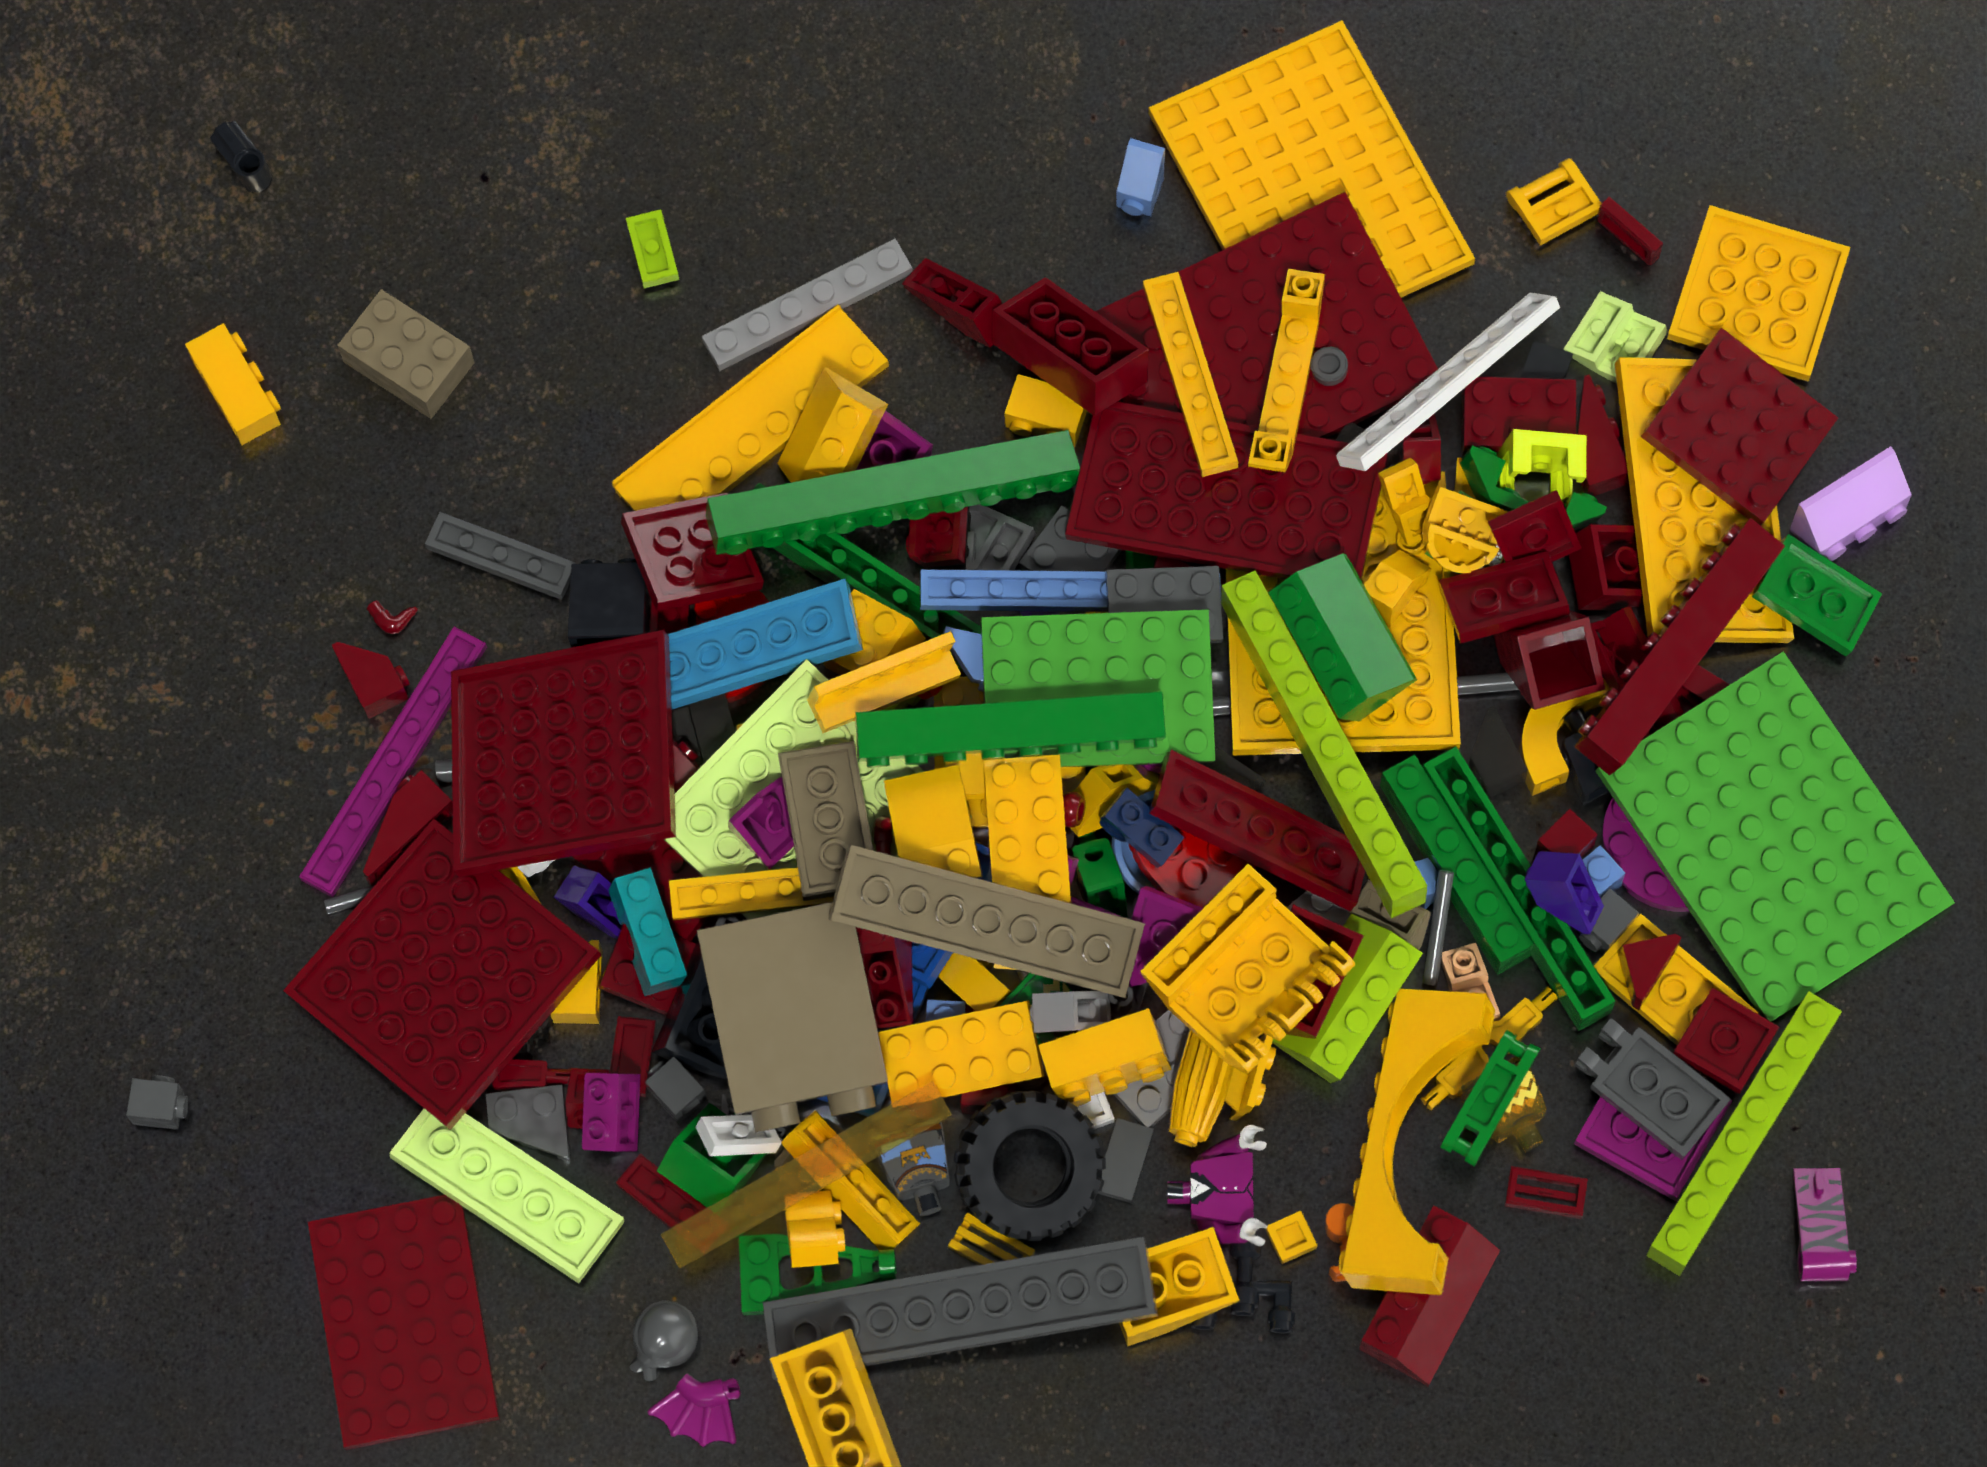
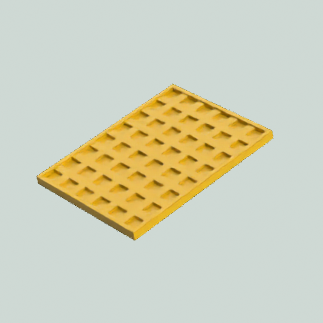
M1343 20L1149 107V115L1222 250L1346 192L1401 298L1475 263L1474 255Z

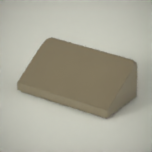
M1370 880L1363 887L1357 905L1349 911L1350 914L1359 916L1392 931L1418 950L1422 946L1431 915L1430 911L1418 906L1390 918Z

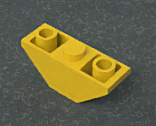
M1142 765L1097 766L1092 768L1074 790V792L1080 793L1085 798L1086 805L1081 824L1070 829L1078 837L1101 829L1102 826L1099 823L1101 816L1123 789L1129 788L1137 796L1156 790L1159 775L1147 770Z

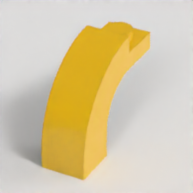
M1604 678L1606 690L1539 709H1530L1521 735L1519 760L1522 775L1532 796L1567 782L1570 770L1559 749L1557 732L1565 723L1564 718L1573 711L1583 708L1586 712L1600 706V700L1609 690Z

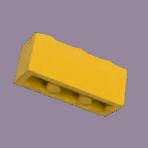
M223 323L185 344L193 363L241 445L281 425L276 414L277 411L281 410V407L271 390L264 393L259 383L264 378L254 361L247 364L242 353L246 352L247 349L237 332L230 335Z

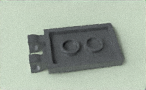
M1610 1018L1601 1029L1598 1037L1608 1045L1615 1047L1614 1050L1603 1061L1594 1051L1586 1047L1574 1066L1585 1074L1596 1078L1590 1089L1675 1156L1683 1160L1726 1107L1731 1098L1640 1027L1631 1035L1615 1020Z

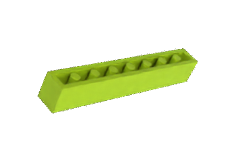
M1808 991L1653 1241L1646 1255L1647 1257L1678 1276L1682 1274L1833 1029L1842 1012L1841 1010Z

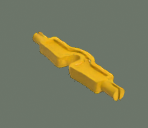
M1546 987L1532 1001L1524 998L1499 1021H1493L1489 1043L1497 1047L1506 1030L1516 1034V1039L1521 1042L1542 1021L1543 1014L1541 1012L1558 999L1557 995L1554 992L1551 994L1552 989ZM1479 1044L1460 1055L1437 1075L1435 1080L1437 1085L1424 1097H1421L1422 1103L1424 1105L1427 1104L1429 1110L1432 1111L1447 1096L1455 1099L1468 1086L1478 1080L1489 1061L1488 1055L1482 1048L1483 1045Z

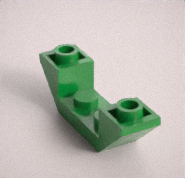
M1472 445L1462 457L1460 464L1476 500L1506 511L1514 510L1529 503V501L1521 498V495L1515 490L1496 487L1506 460L1497 457L1496 452L1489 448ZM1573 492L1563 502L1574 531L1583 529L1590 524H1595L1605 514L1607 506L1598 503L1594 496L1587 493Z

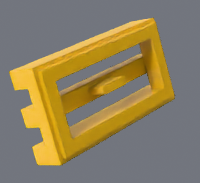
M968 1212L961 1226L959 1225L954 1238L948 1244L949 1249L978 1265L994 1262L961 1244L963 1238L1004 1261L1017 1259L1014 1255L969 1231L968 1229L972 1226L1022 1254L1023 1257L1033 1256L1035 1250L992 1230Z

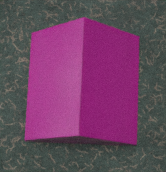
M885 410L856 470L931 456L933 444Z

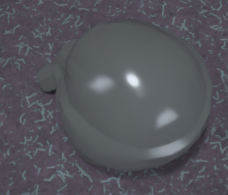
M665 1300L652 1303L641 1311L635 1320L632 1332L637 1357L630 1364V1370L635 1373L643 1371L644 1380L649 1382L657 1378L658 1367H671L686 1362L695 1351L698 1341L696 1319L691 1311L677 1302Z

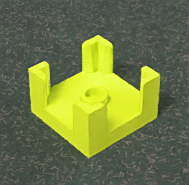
M1513 429L1497 453V457L1506 460L1496 487L1515 490V477L1517 474L1526 475L1529 472L1550 473V493L1557 490L1562 502H1564L1573 493V479H1576V482L1583 483L1586 479L1587 435Z

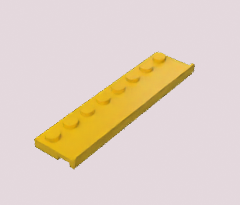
M838 304L614 479L612 487L617 495L622 497L633 511L728 493L785 448L824 368L827 367L862 388L889 366L888 359Z

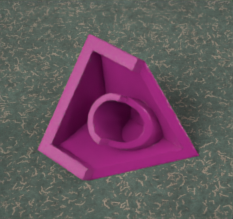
M782 776L755 794L728 820V828L768 869H771L794 847Z

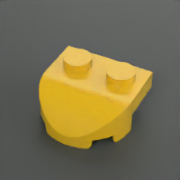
M1437 485L1422 527L1424 545L1430 556L1442 567L1456 573H1471V571L1489 564L1499 550L1496 547L1497 542L1488 521L1509 511Z

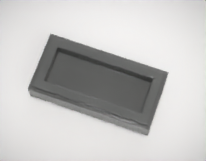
M1117 1118L1105 1155L1106 1169L1102 1171V1180H1105L1102 1192L1098 1191L1097 1194L1132 1204L1154 1128Z

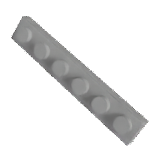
M893 239L703 335V343L717 368L721 371L812 325L839 304L841 309H844L909 276L913 272V268L897 240Z

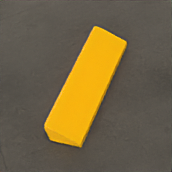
M816 1110L782 1140V1145L824 1191L831 1190L834 1202L840 1201L841 1209L879 1250L894 1249L920 1224Z

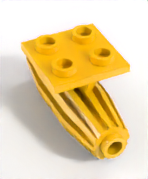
M1189 1029L1173 1087L1169 1132L1175 1135L1174 1140L1176 1142L1191 1147H1196L1198 1142H1205L1224 1102L1232 1108L1229 1119L1233 1121H1238L1246 1113H1251L1255 1105L1260 1106L1266 1090V1084L1261 1083L1264 1070L1271 1068L1276 1054V1048L1271 1047L1272 1037L1265 1034L1260 1038L1267 1046L1269 1053L1263 1059L1256 1056L1259 1063L1248 1074H1245L1222 1060Z

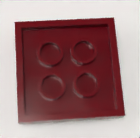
M727 492L622 513V527L656 611L762 590L764 580L751 549H747L745 552L737 555H729L727 553L716 555L706 519L707 498L728 495Z

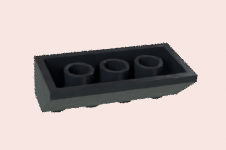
M735 914L710 916L706 919L703 929L745 921V919ZM698 939L686 967L687 976L682 984L678 986L651 1052L667 1060L675 1057L684 1068L728 1079Z

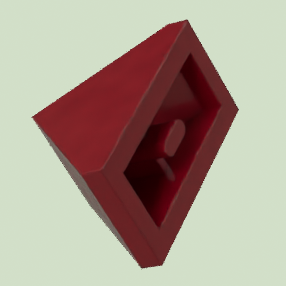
M1671 934L1622 945L1619 959L1632 1007L1640 1010L1678 949L1682 937L1677 934Z

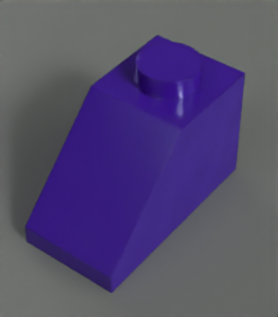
M1539 851L1532 866L1528 868L1525 877L1526 885L1537 906L1579 932L1590 934L1604 905L1580 854Z
M573 866L554 898L578 918L617 939L622 925L619 923L608 891L612 883L598 872Z

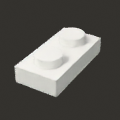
M752 1115L701 1117L696 1125V1129L709 1156L776 1153L782 1143L775 1129L755 1132Z

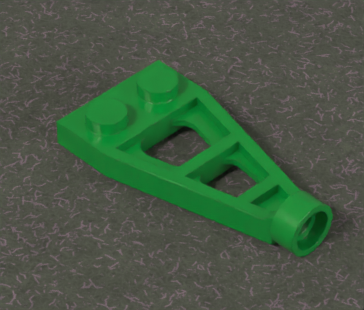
M761 1234L739 1236L741 1306L743 1315L764 1314L763 1302L897 1279L895 1249L873 1251L845 1246V1252H838V1258H846L852 1262L853 1273L850 1278L825 1282L823 1280L822 1265L814 1266V1277L809 1284L787 1290L781 1286L780 1261L783 1257L790 1255L788 1235ZM875 1261H879V1272H874L873 1263Z

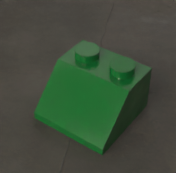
M709 1103L673 1140L657 1172L698 1200L705 1207L720 1215L738 1196L768 1153L709 1156L696 1129V1125L701 1117L728 1116Z

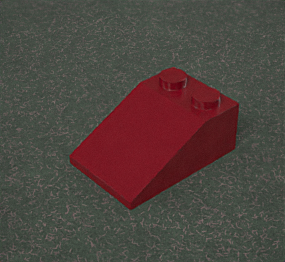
M1590 524L1577 532L1576 535L1582 549L1569 554L1579 610L1610 611L1629 606L1631 608L1644 606L1634 525Z

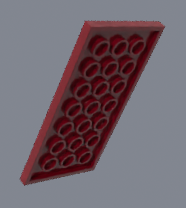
M1117 401L1096 416L1093 415L1066 528V540L1208 566H1219V568L1246 573L1256 570L1258 575L1285 580L1299 570L1337 555L1347 554L1362 581L1382 487L1378 473L1386 469L1388 453L1366 471L1342 467L1339 465L1336 455L1349 443L1297 434L1293 456L1286 472L1248 467L1254 433L1255 430L1258 431L1259 427L1226 421L1238 459V468L1202 477L1182 413Z

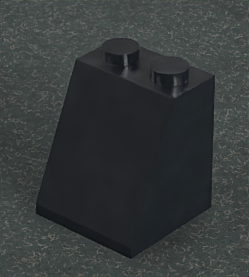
M624 558L619 560L618 563H603L600 560L588 559L582 561L581 564H571L568 639L571 648L649 633V591L636 559Z

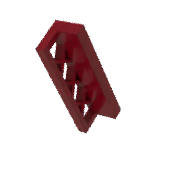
M1631 606L1622 608L1604 620L1590 623L1601 672L1609 689L1611 687L1618 689L1624 681L1619 678L1616 670L1620 674L1632 659L1638 662L1644 654L1640 647L1647 638ZM1596 632H1599L1605 646L1602 644ZM1676 695L1643 739L1684 714Z

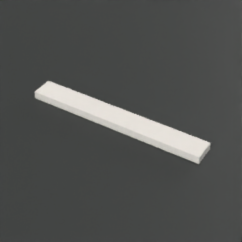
M1537 293L1527 294L1340 450L1336 455L1339 465L1362 471L1369 469L1560 308L1557 298Z

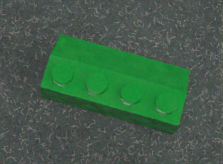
M1340 554L1299 570L1268 592L1339 719L1361 721L1417 681L1415 674L1347 554Z

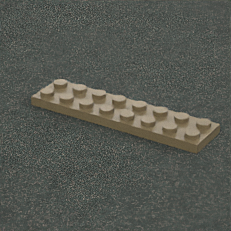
M848 844L828 918L831 921L1123 998L1126 997L1145 923L851 844Z

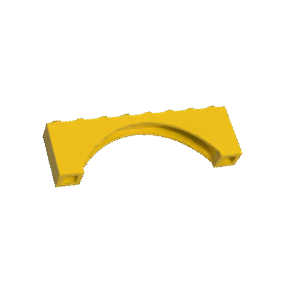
M1399 989L1395 1002H1392L1389 1006L1388 1020L1390 1029L1388 1037H1384L1381 1046L1383 1065L1381 1072H1377L1375 1076L1374 1089L1376 1100L1374 1107H1371L1368 1112L1367 1124L1369 1135L1367 1143L1364 1142L1362 1144L1360 1160L1363 1166L1360 1178H1357L1354 1182L1353 1196L1355 1206L1353 1214H1349L1346 1222V1233L1348 1236L1346 1250H1342L1339 1257V1270L1352 1288L1442 1295L1448 1257L1438 1243L1426 1241L1411 1226L1403 1214L1397 1199L1393 1178L1394 1148L1404 1117L1426 1084L1460 1055L1479 1044L1489 1045L1495 1008L1484 993Z

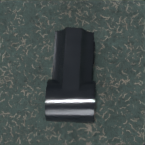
M235 120L232 122L225 121L217 126L209 137L210 141L237 175L243 188L253 193L265 190L272 181V173L263 153L255 148ZM259 167L255 172L246 173L250 168Z

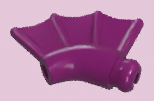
M687 1373L679 1381L675 1390L648 1410V1415L661 1419L668 1426L672 1437L686 1435L696 1440L702 1447L714 1441H725L735 1444L736 1435L729 1400L737 1399L741 1395L738 1381L735 1378H729L726 1381L717 1379L701 1382Z

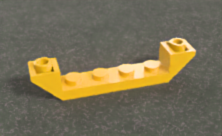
M1288 269L1282 296L1280 327L1258 431L1255 430L1248 467L1286 472L1292 459L1319 327L1325 274Z

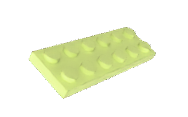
M423 1109L390 1152L392 1160L577 1283L581 1282L624 1224L622 1216L466 1113L449 1130L428 1111Z

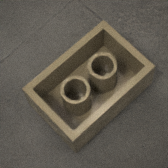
M382 289L337 345L344 363L430 419L433 418L475 363L469 345Z

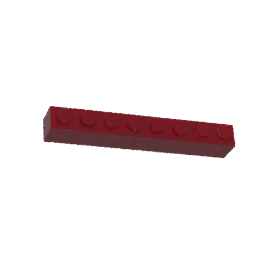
M1749 518L1740 527L1734 523L1720 540L1725 544L1719 553L1714 550L1700 568L1705 571L1699 580L1694 577L1680 593L1685 599L1679 607L1675 604L1672 605L1660 620L1665 626L1659 634L1652 632L1640 647L1644 654L1638 662L1632 659L1620 673L1619 677L1624 681L1618 689L1611 687L1602 697L1599 705L1603 709L1597 717L1591 714L1579 728L1578 732L1582 737L1574 747L1609 776L1624 765L1784 549V544L1752 518Z

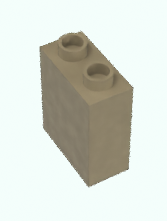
M833 902L697 930L735 1115L751 1112L755 1132L801 1123L797 1102L825 1096L828 1099L831 1116L877 1107L873 1086L888 1083L856 927L828 920Z

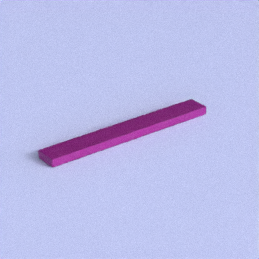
M455 626L452 628L300 874L299 878L301 881L332 898L335 896L386 813L393 795L397 792V786L410 774L450 709L451 671L476 666L487 649L485 642Z

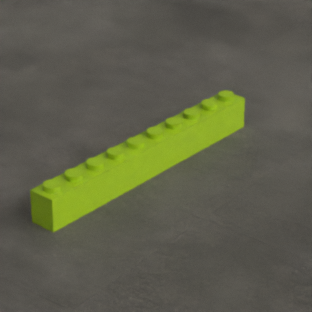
M1256 570L1223 584L1221 605L1390 918L1424 904L1428 887Z

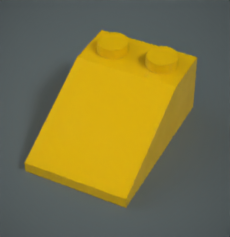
M959 764L884 780L899 858L974 878L983 877Z
M1214 1227L1148 1248L1158 1316L1121 1322L1119 1324L1126 1344L1130 1346L1166 1334L1239 1302Z

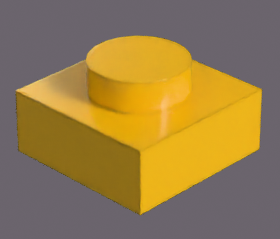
M1302 1211L1267 1225L1268 1227L1265 1228L1281 1264L1317 1249L1318 1245Z

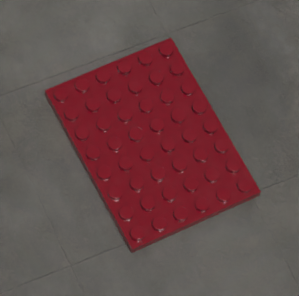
M1346 192L1178 271L1225 421L1259 427L1282 317V296L1288 269L1325 274L1319 327L1313 355L1321 348L1335 347L1346 355L1348 361V373L1345 379L1333 386H1326L1317 382L1312 375L1310 367L1297 434L1327 439L1347 427H1352L1393 407L1438 370ZM1144 289L1138 290L1095 311L1149 348L1148 382L1122 398V402L1182 413Z

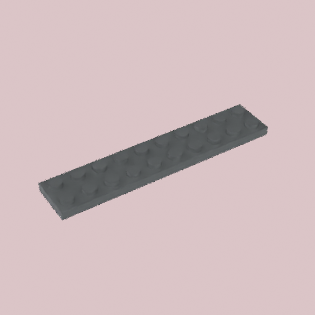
M1145 1237L763 1302L770 1358L851 1328L865 1366L1158 1316ZM771 1363L772 1379L778 1381Z

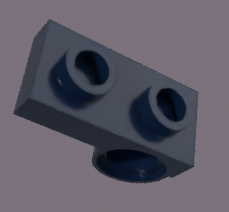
M1125 788L1101 816L1099 823L1113 838L1124 843L1128 842L1157 868L1161 867L1184 839V836L1169 823L1149 814L1150 807L1129 788Z

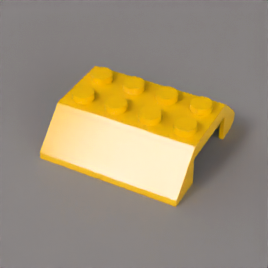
M1247 864L1140 973L1166 1007L1222 1060L1241 1072L1248 1074L1259 1063L1256 1056L1263 1059L1269 1053L1265 1043L1258 1039V1037L1265 1033L1280 1042L1286 1036L1282 1028L1291 1031L1312 1010L1313 1005L1310 1001L1317 1004L1323 998L1320 990L1312 983L1318 979L1334 987L1340 981L1336 974L1344 977L1356 964L1334 941L1330 943L1329 947L1276 898V888L1252 866Z

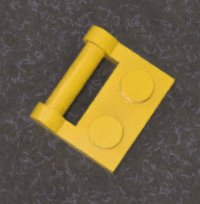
M1571 158L1560 162L1558 168L1521 188L1516 186L1506 192L1510 205L1519 213L1540 246L1598 215L1600 205L1602 204ZM1565 180L1571 184L1532 206L1528 202L1533 197Z

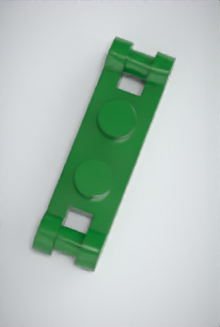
M1508 1030L1502 1036L1440 1146L1441 1149L1449 1153L1455 1151L1464 1156V1161L1474 1167L1541 1048L1532 1043L1528 1046L1516 1039L1517 1035ZM1508 1052L1521 1059L1517 1066L1504 1059ZM1465 1128L1478 1135L1473 1144L1460 1137Z

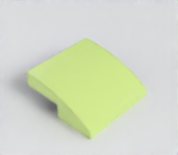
M1600 291L1564 347V351L1573 353L1572 358L1617 384L1615 362L1619 357L1652 358L1668 331L1665 324L1634 312L1632 304Z

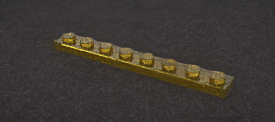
M932 1081L665 1231L661 1236L679 1269L951 1117L952 1114Z

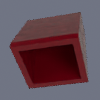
M1569 610L1570 615L1494 635L1501 665L1532 709H1539L1606 690L1588 616Z

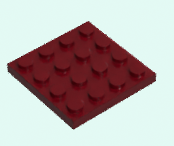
M1720 328L1640 437L1747 519L1752 518L1761 526L1835 424L1838 417L1723 328Z

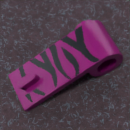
M1793 1168L1800 1238L1797 1256L1799 1280L1848 1281L1849 1274L1856 1273L1857 1259L1856 1251L1849 1250L1840 1168Z

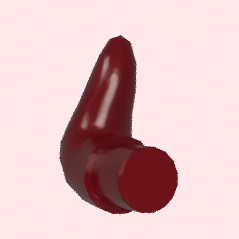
M375 600L368 605L367 611L384 632L399 634L418 612V608L409 607L398 615L392 616L389 610H385L381 603Z
M880 816L874 822L873 843L877 852L891 855L892 821L887 816Z

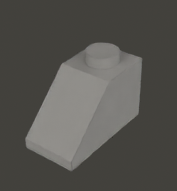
M1071 991L1032 994L1033 1003L1030 1007V1017L1034 1024V1033L1082 1031L1111 1021L1110 1001L1107 993L1100 991Z

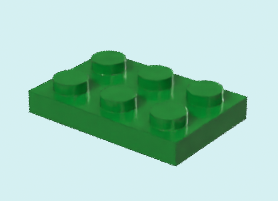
M1787 534L1781 541L1785 545L1784 549L1761 578L1752 597L1846 657L1853 651L1882 593L1790 534Z

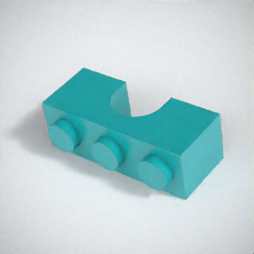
M651 868L614 878L608 891L620 925L625 924L629 930L634 947V959L632 961L644 996L680 986L687 973Z

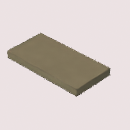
M854 741L778 753L803 901L835 895L848 844L873 850Z

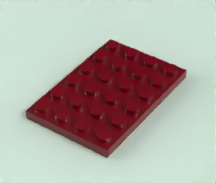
M440 1195L308 1221L345 1450L500 1420L464 1207L448 1196Z

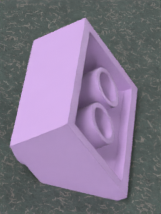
M1890 446L1798 505L1790 527V532L1793 536L1822 556L1833 561L1846 551L1847 548L1845 546L1857 540L1861 543L1877 531L1876 527L1886 520L1891 524L1905 515L1907 512L1906 507L1912 494L1892 447Z

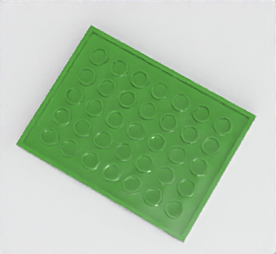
M1784 651L1643 739L1624 765L1610 776L1601 768L1596 770V773L1752 1005L1759 1012L1760 1016L1771 1022L1802 1003L1808 991L1816 994L1955 903Z

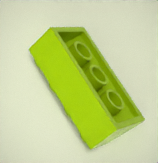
M1354 914L1349 915L1343 926L1364 935L1353 959L1356 965L1346 974L1317 1038L1313 1039L1286 1034L1280 1042L1275 1039L1272 1041L1274 1045L1330 1083L1342 1079L1423 954L1392 931Z

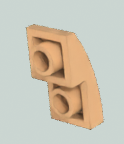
M1472 943L1442 952L1441 963L1450 992L1486 994L1495 1008L1493 1021H1499L1500 1011L1490 988L1488 972L1477 944Z

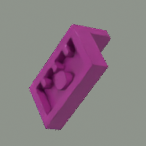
M585 1074L582 1128L583 1150L638 1151L640 1074Z

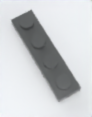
M439 512L425 542L426 549L561 600H563L571 582V564H576V562Z

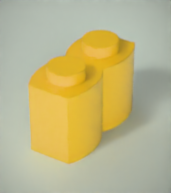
M831 1190L784 1194L792 1268L839 1264L838 1252H845L844 1229H836V1225L842 1224L840 1201H832Z

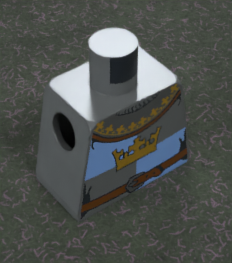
M941 1117L870 1138L873 1153L896 1198L899 1201L914 1198L920 1216L940 1211L942 1207L937 1190L950 1186Z

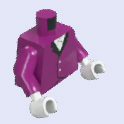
M1248 1125L1242 1129L1241 1134L1222 1140L1199 1154L1196 1161L1190 1164V1181H1167V1204H1190V1223L1196 1224L1199 1231L1214 1227L1220 1244L1246 1243L1247 1241L1256 1246H1263L1265 1244L1264 1239L1255 1236V1232L1259 1228H1267L1268 1226L1253 1217V1152H1247L1249 1148L1258 1151L1266 1148V1142L1253 1141L1254 1135L1264 1130L1262 1127Z

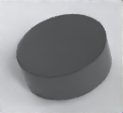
M1335 347L1319 349L1311 360L1313 377L1322 385L1333 386L1339 384L1348 373L1346 355Z

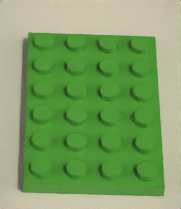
M1209 609L981 617L984 704L1148 692L1163 693L1166 738L1163 741H1157L1156 748L1134 749V743L1119 744V750L1096 752V745L1081 746V753L1060 754L1061 767L1163 764L1164 757L1170 750L1178 752L1198 763L1216 761ZM1058 748L1042 749L1043 755L1041 756L1058 755ZM1006 751L1004 756L1005 758L1020 757V751Z

